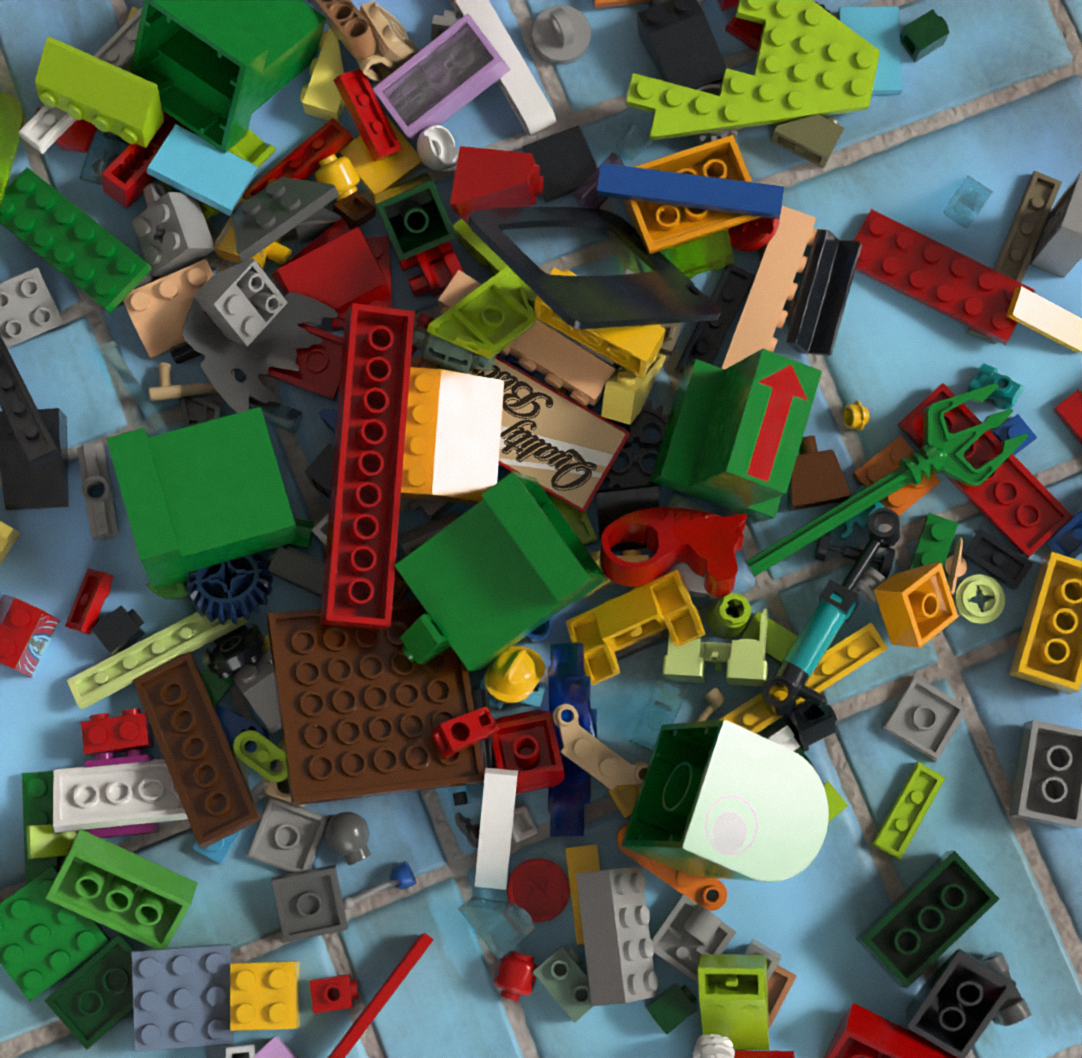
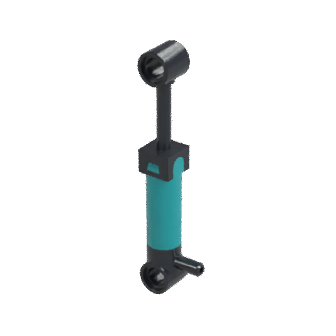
M879 508L870 515L868 519V537L870 540L844 582L840 585L831 579L819 596L818 606L774 676L764 684L762 689L763 698L767 709L772 714L783 716L791 713L795 708L798 696L819 708L824 705L826 697L805 684L844 621L848 622L858 607V594L853 592V589L879 547H891L898 542L900 538V523L897 513L893 510ZM882 524L892 527L887 532H881L876 529ZM777 691H784L788 694L782 701L772 699V695Z

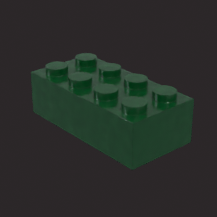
M955 850L946 851L855 939L899 987L908 988L978 921L999 898Z

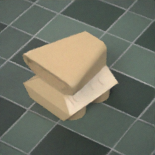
M371 1L360 6V13L369 23L377 43V50L366 59H355L362 72L379 84L416 55L419 50L408 38L406 30L395 16L377 2Z

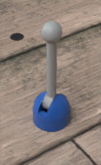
M407 861L397 864L391 870L389 880L352 898H343L344 908L349 910L355 903L391 885L399 889H406L417 884Z

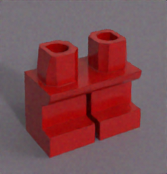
M450 241L402 261H399L397 256L403 272L416 266L419 267L421 274L408 279L414 297L431 293L432 298L441 295L458 270L464 273L455 252H453Z

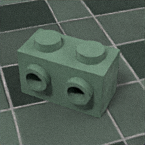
M560 946L538 965L533 974L575 1023L593 1007L591 1004L588 975L586 976L579 967L583 961L571 947L565 950Z

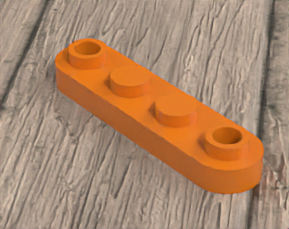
M628 823L618 830L616 834L618 848L625 855L681 894H685L708 911L718 910L725 904L727 890L724 884L717 878L692 876L622 847L621 844ZM712 889L716 890V897L713 900H707V892Z

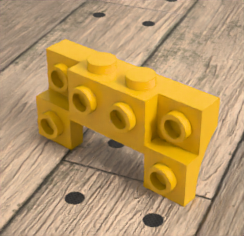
M678 570L653 580L648 584L634 587L630 592L617 598L608 599L602 605L565 621L569 636L578 652L587 680L591 685L598 684L620 674L615 655L616 651L668 628L672 643L676 647L705 635L698 609L693 605L685 578Z

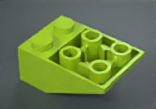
M701 954L698 965V985L703 1035L719 1034L722 1037H728L733 1044L734 1050H770L766 955Z

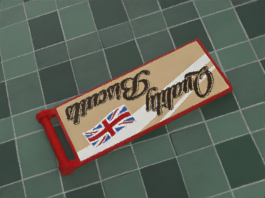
M420 313L416 320L418 323L416 327L427 329L428 325L435 319L425 313ZM412 346L411 358L417 350L414 346ZM496 355L491 371H481L476 369V366H472L469 372L470 375L504 381L498 465L510 472L514 471L535 477L545 492L584 513L630 435L629 432ZM423 357L417 368L443 369L440 366L431 364L429 361L423 360Z

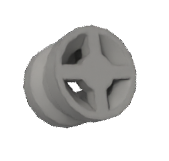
M868 566L853 591L868 603L875 604L877 599L874 589L887 579L880 572Z

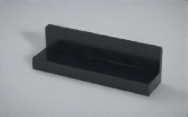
M817 229L786 343L797 352L812 355H832L862 247L859 241L839 240L828 229Z

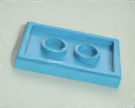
M899 6L839 7L838 20L880 50L872 95L901 94L902 70Z
M175 124L149 164L147 174L230 216L255 176L258 167L228 151L224 154L203 138Z

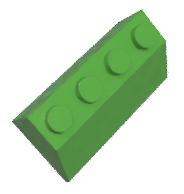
M80 829L45 899L153 948L162 949L168 947L188 911L198 883Z

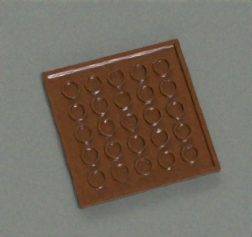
M419 600L392 602L391 626L384 630L320 624L321 608L267 614V626L292 806L484 783L485 771L480 742L443 759L431 735V732L439 724L474 711L468 669L451 646L426 664H418L416 661L412 663L404 654L401 647L405 644L400 637L420 616L428 614Z

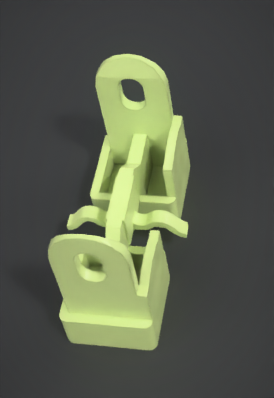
M767 608L761 614L759 641L740 639L732 640V643H700L701 639L697 638L676 647L672 643L669 634L668 653L664 655L662 675L665 680L670 682L705 683V662H714L715 671H722V663H727L726 680L729 685L764 687L769 675V666L767 661H765L768 624Z

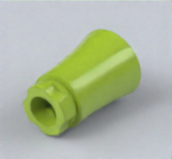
M730 593L714 600L707 611L709 628L721 638L732 639L740 636L745 632L750 622V604L744 596L737 593ZM729 608L734 609L736 618H733L732 615H727L726 610Z

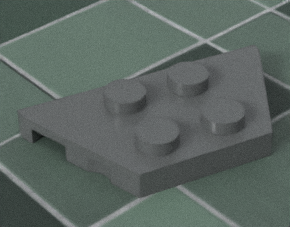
M281 177L270 183L252 198L244 201L241 206L232 212L236 250L241 261L249 260L338 197L339 194L333 184Z

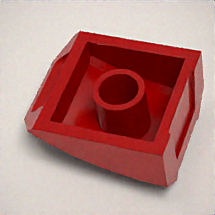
M533 710L500 717L495 720L499 731L492 735V745L497 769L518 771L516 795L549 787L554 788L565 780L551 711Z

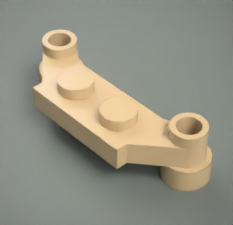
M562 704L555 708L552 720L560 731L563 748L560 751L561 754L610 791L616 785L641 787L643 780L639 778L638 773L642 768L647 770L649 763L637 762L631 765L579 725L578 712L572 705ZM563 711L571 713L570 722L562 720L561 713Z

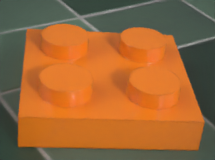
M900 435L852 475L861 486L863 485L866 488L899 467L900 459L907 458L910 460V454L915 451ZM930 471L929 479L921 477L919 485L907 484L879 502L884 508L893 510L899 517L941 481Z

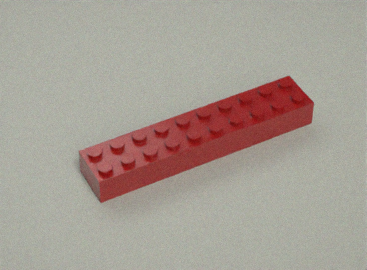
M352 303L345 312L320 624L384 630L391 626L395 576L394 565L396 563L415 311Z

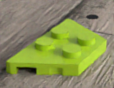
M506 266L428 325L427 331L436 337L492 359L532 328L537 319L532 306L528 303V294L525 286L520 285L517 274Z

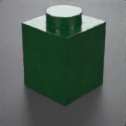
M932 9L903 27L900 33V43L912 60L917 62L944 45L950 33L948 25L944 18L938 16Z
M673 983L647 1004L645 1008L667 1035L697 1011L693 1005L697 999L686 985L680 988L678 984Z

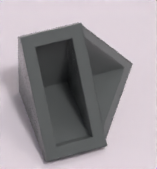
M322 207L295 226L300 243L304 244L315 240L340 220L342 216Z

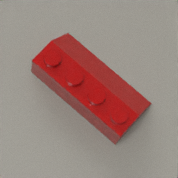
M855 1003L851 1004L840 1021L824 1058H958L924 1037Z

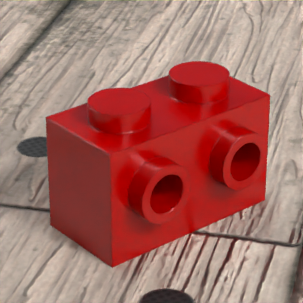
M140 709L121 711V716L109 718L108 713L89 716L90 721L81 722L85 755L93 757L94 754L120 753L155 747L152 727L146 713H141Z

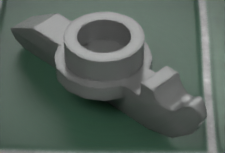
M457 812L455 814V821L458 828L467 837L468 842L478 848L480 824L473 826L469 818H465L460 812Z

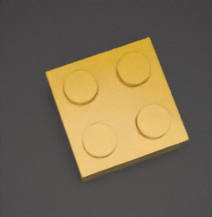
M300 961L236 962L230 964V1031L297 1029L300 1027Z

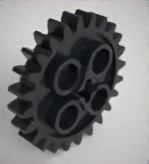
M649 400L630 425L605 418L619 427L626 428L630 434L618 456L627 460L628 466L624 469H616L612 465L603 482L606 480L610 482L608 489H614L616 486L623 488L656 484L650 481L652 471L645 469L642 461L646 458H653L655 460L657 458L658 452L650 449L660 447L670 414L665 417L661 415L663 411L662 405L654 411L652 410V401ZM647 428H654L659 432L660 437L656 440H648L645 438L643 431ZM632 443H638V448H640L639 454H633V449H631ZM657 484V485H658V491H659V493H660V490H661V489H660V485Z

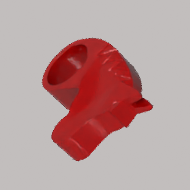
M676 507L649 508L626 514L609 524L603 532L599 556L601 570L606 577L619 585L637 587L648 584L674 566L685 563L695 574L704 578V589L707 593L714 597H724L730 594L735 586L738 571L735 555L742 547L744 538L742 531L745 529L746 524L744 522L747 520V514L722 517L707 511ZM621 542H637L642 545L647 544L646 547L651 552H654V556L643 562H627L616 557L610 549Z

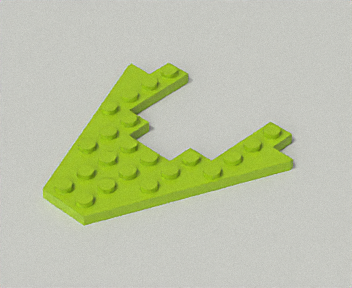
M738 0L735 17L763 24L753 75L726 68L723 72L719 95H714L633 73L630 77L625 106L653 113L648 140L652 141L795 121L816 114L823 117L865 111L870 106L880 50L813 0Z

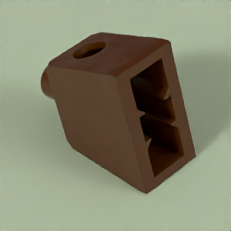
M815 436L803 437L799 448L800 455H797L787 489L789 512L841 503L851 496L850 490L833 450L818 452Z

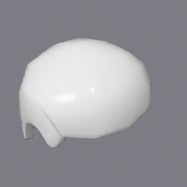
M441 125L428 126L420 133L417 140V154L422 163L430 169L443 171L457 165L455 160L459 155V150L455 148L454 138L448 129Z

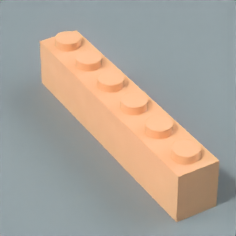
M782 205L780 224L776 234L768 242L722 369H727L761 349L774 352L778 339L773 338L776 327L782 329L788 311L783 310L786 300H793L798 284L793 283L796 272L803 273L808 257L804 256L803 253L806 245L813 246L817 229L813 228L816 217Z
M458 270L438 299L439 309H441L440 313L443 314L482 284ZM536 320L532 328L499 352L505 356H508L510 353L518 358V363L530 372L535 370L546 376L544 379L548 384L557 389H560L562 386L571 392L570 396L576 402L584 406L588 403L595 407L605 392L606 382L613 376L616 370L539 320Z

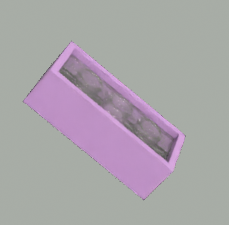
M467 13L375 86L373 90L406 136L417 144L420 133L426 127L444 123L511 69Z

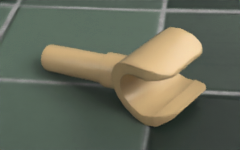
M718 688L712 689L703 697L709 706L704 709L696 722L706 721L710 714L724 703V695Z

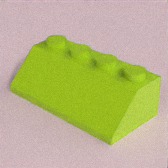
M50 36L46 39L35 78L39 100L50 108L56 107L67 112L74 119H83L92 123L103 132L109 131L129 144L136 143L146 148L164 122L158 85Z

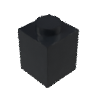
M122 605L91 629L112 655L127 649L146 634L141 628V625L145 622L133 608L128 611Z

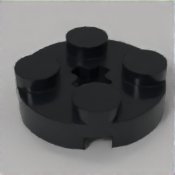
M244 624L216 639L214 643L217 646L212 652L207 648L203 655V661L212 673H216L220 679H225L231 676L237 668L246 663L252 664L263 656L261 648L264 645L265 637L256 624H252L250 629Z

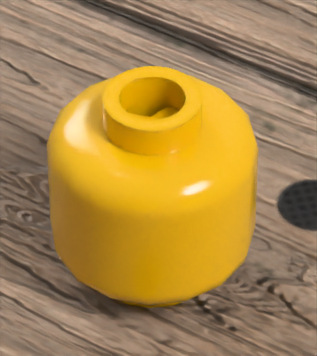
M332 154L319 162L321 168L316 171L315 179L319 183L333 184L339 194L335 198L336 201L358 190L356 185L360 182V177L348 157L342 156L337 158L335 154Z

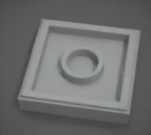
M913 675L881 729L934 762H937L968 707L918 676Z
M269 796L261 816L262 820L258 824L247 857L291 873L310 870L330 818L297 805L292 806L291 803Z

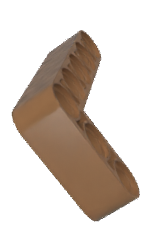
M307 0L316 11L327 18L326 24L352 56L357 59H366L375 53L377 43L369 23L350 0Z

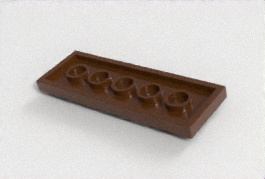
M188 652L134 679V685L198 845L204 849L262 820L194 656Z

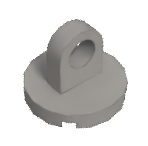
M556 5L545 9L537 16L533 24L532 42L535 50L543 59L565 65L577 61L585 54L590 44L591 28L588 19L579 10L571 6Z

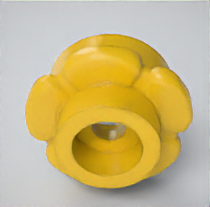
M854 401L853 404L844 407L843 420L845 426L848 429L861 431L868 424L869 411L866 406H862L860 401Z

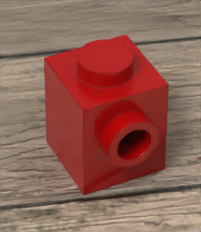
M351 974L309 981L313 1014L355 1007L354 1000H359L357 980H351Z

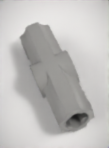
M103 443L86 444L77 448L83 483L81 492L86 501L91 536L93 540L111 539L120 535L114 502L115 490L111 484L105 445ZM98 485H104V494L99 498H92L93 489Z

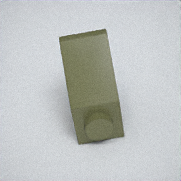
M816 114L778 125L773 133L771 142L824 168L843 133L844 127L840 126L839 122L832 117H822Z

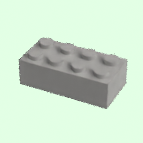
M641 866L576 873L592 1006L624 1004L657 997L658 977L654 972L652 957L654 945L649 933L650 913L645 901L644 890L646 881L642 874Z

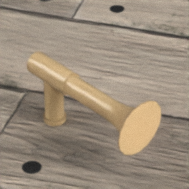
M166 362L160 363L157 366L159 387L149 388L151 401L218 393L210 382L171 385V365ZM232 370L231 374L235 378L234 370Z

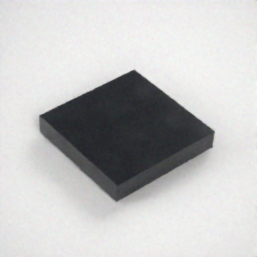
M579 125L523 146L524 153H532L536 165L540 166V176L544 177L542 196L545 203L598 183L599 172Z
M657 484L598 490L596 492L600 547L603 532L609 524L626 514L660 507ZM621 542L614 545L610 550L611 552L643 549L647 548V544Z

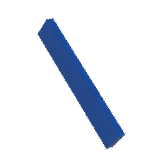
M601 163L597 185V196L780 219L784 186Z

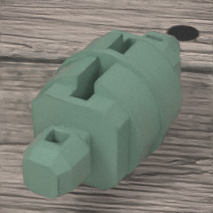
M419 327L413 329L412 346L419 349L425 348L423 360L440 366L443 370L448 369L469 374L472 366H476V369L485 372L492 370L496 359L495 356L489 359L428 333L427 329Z

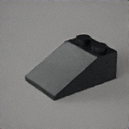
M667 0L637 13L638 36L665 82L698 90L705 85L717 84L722 81L723 72L727 67L705 14L697 0Z
M59 408L38 409L60 456L32 469L3 411H0V472L6 510L69 507L67 416Z
M958 948L923 984L906 1009V1027L954 1056L966 1058L1016 986V982Z

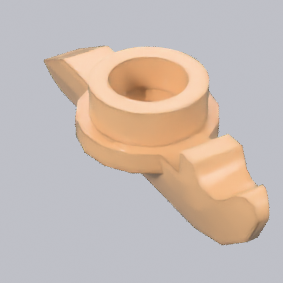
M962 537L956 542L953 555L946 559L944 570L949 575L948 585L952 595L955 593L957 578L965 574L967 570V563L962 557Z

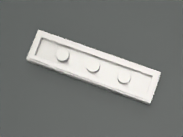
M494 768L485 769L474 887L506 890L518 771Z

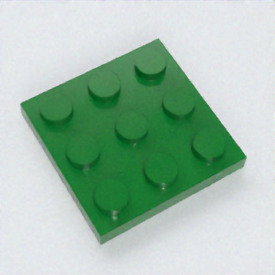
M54 864L0 902V964L29 1002L111 941L98 922L45 899L58 873V869Z

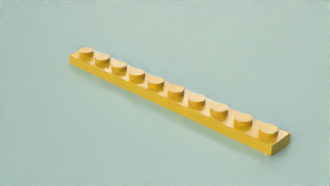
M870 622L828 649L805 685L820 693L887 650V645L873 624ZM777 691L772 695V699L782 701L788 694L784 691ZM761 692L719 720H727L757 734L783 716L772 714L767 709L763 692ZM798 696L796 699L797 703L795 706L807 700ZM641 769L638 773L641 780L644 779L645 769ZM616 785L612 791H607L624 819L632 814L641 787Z

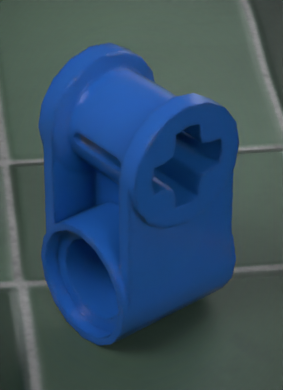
M217 705L216 711L230 745H234L236 737L247 730L257 731L270 740L268 731L261 725L244 718L234 711ZM248 741L246 743V750L252 753L256 751V742Z

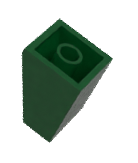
M427 172L372 195L399 261L457 238L435 183Z

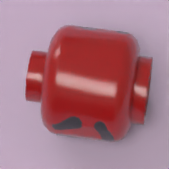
M512 950L509 951L508 955L500 956L493 977V984L501 989L500 996L518 1001L520 995L529 996L532 994L537 979L533 971L538 967L537 964L533 963L534 957Z

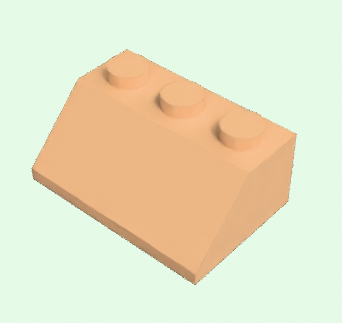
M207 259L136 288L123 300L150 359L169 352L171 347L186 342L183 339L182 329L194 300L193 296L214 275Z

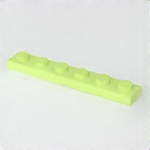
M195 612L67 680L77 705L83 710L134 683V679L188 652L191 653L250 622L251 619L249 617V621H247L244 617L238 618L236 625L230 619L223 626L218 619L211 623L207 616L201 617L198 612Z

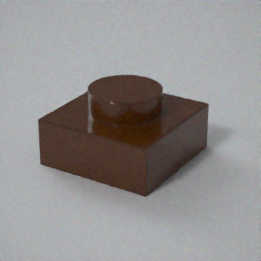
M354 192L333 205V212L342 216V219L348 223L350 228L355 229L375 217L376 207L359 193Z

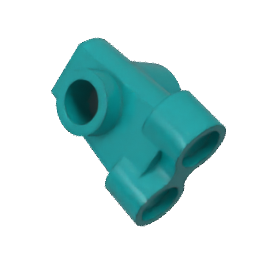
M985 363L982 364L977 376L970 382L967 392L998 384V388L987 398L992 399L993 404L999 409L1006 410L1012 408L1017 403L1023 391V386L1011 380L1010 377L997 373V368Z

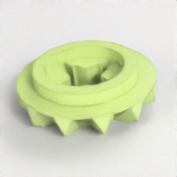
M976 574L967 577L960 583L956 589L954 603L957 605L959 614L969 620L970 623L986 624L998 618L1005 606V594L1001 585L995 579L987 575ZM977 588L981 596L992 598L982 604V609L979 608L977 603L968 602V600L976 596Z

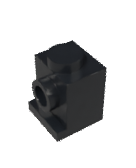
M805 701L795 706L791 713L785 715L786 726L790 727L795 735L794 738L803 752L809 750V745L836 732L835 722H837V717L830 705L825 706L824 704L819 708Z

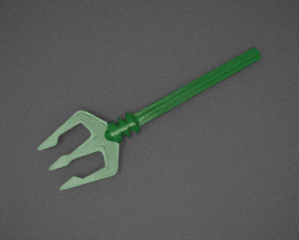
M998 384L985 386L927 406L923 412V446L920 447L919 454L912 452L910 460L907 458L900 459L899 467L747 559L745 563L748 570L756 577L905 485L912 484L917 486L921 483V477L929 479L930 471L935 474L940 472L968 487L982 484L1028 438V434H1021L1002 441L1000 453L975 469L964 458V451L988 429L998 428L1013 412V409L988 415L982 424L954 434L948 432L944 414L968 400L982 403L998 388Z

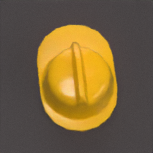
M512 646L496 657L488 667L484 677L485 687L490 695L499 701L506 703L520 702L533 692L543 677L545 671L544 661L538 653L530 648Z

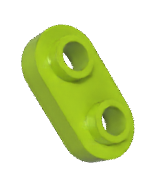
M247 730L236 737L234 752L242 762L268 781L281 782L288 778L285 751L257 731ZM251 740L257 744V749L253 753H249L246 750V743ZM278 759L282 762L283 767L281 771L274 772L271 764L274 760Z

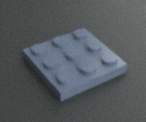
M230 944L131 951L135 1052L234 1044V1031H230Z

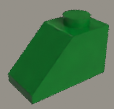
M429 614L420 616L400 637L405 644L401 648L412 663L416 661L418 664H426L451 646Z

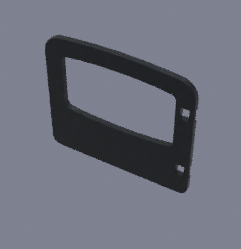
M509 207L475 210L469 217L468 225L471 230L566 324L573 328L596 329L718 320L722 312L721 308L711 298L695 287L694 283L660 251L649 254L636 229L613 212L604 209L581 207ZM532 227H588L606 229L621 240L653 271L608 276L547 274L503 233V230Z

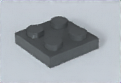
M336 864L272 877L271 882L284 943L348 930Z

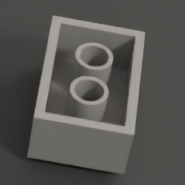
M1035 720L1024 723L1009 813L1010 817L1069 829L1082 828V730Z

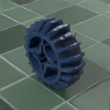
M259 553L193 571V573L188 574L187 579L189 583L187 585V592L191 605L197 609L201 617L207 616L211 623L218 619L224 626L226 621L231 619L236 625L238 618L241 617L249 621V613L259 614V605H267V596L272 595L271 585L273 578L268 570V563L262 559Z

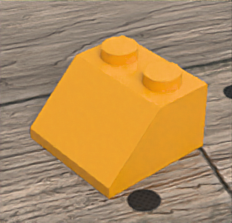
M934 562L893 574L874 589L892 645L921 648L958 618L941 562Z

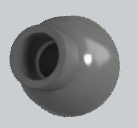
M341 812L330 819L325 829L326 842L333 852L344 856L348 866L371 855L367 846L369 840L368 825L360 815L354 812Z

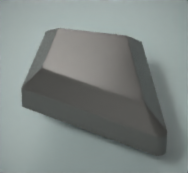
M196 395L179 398L185 427L221 417L222 408Z

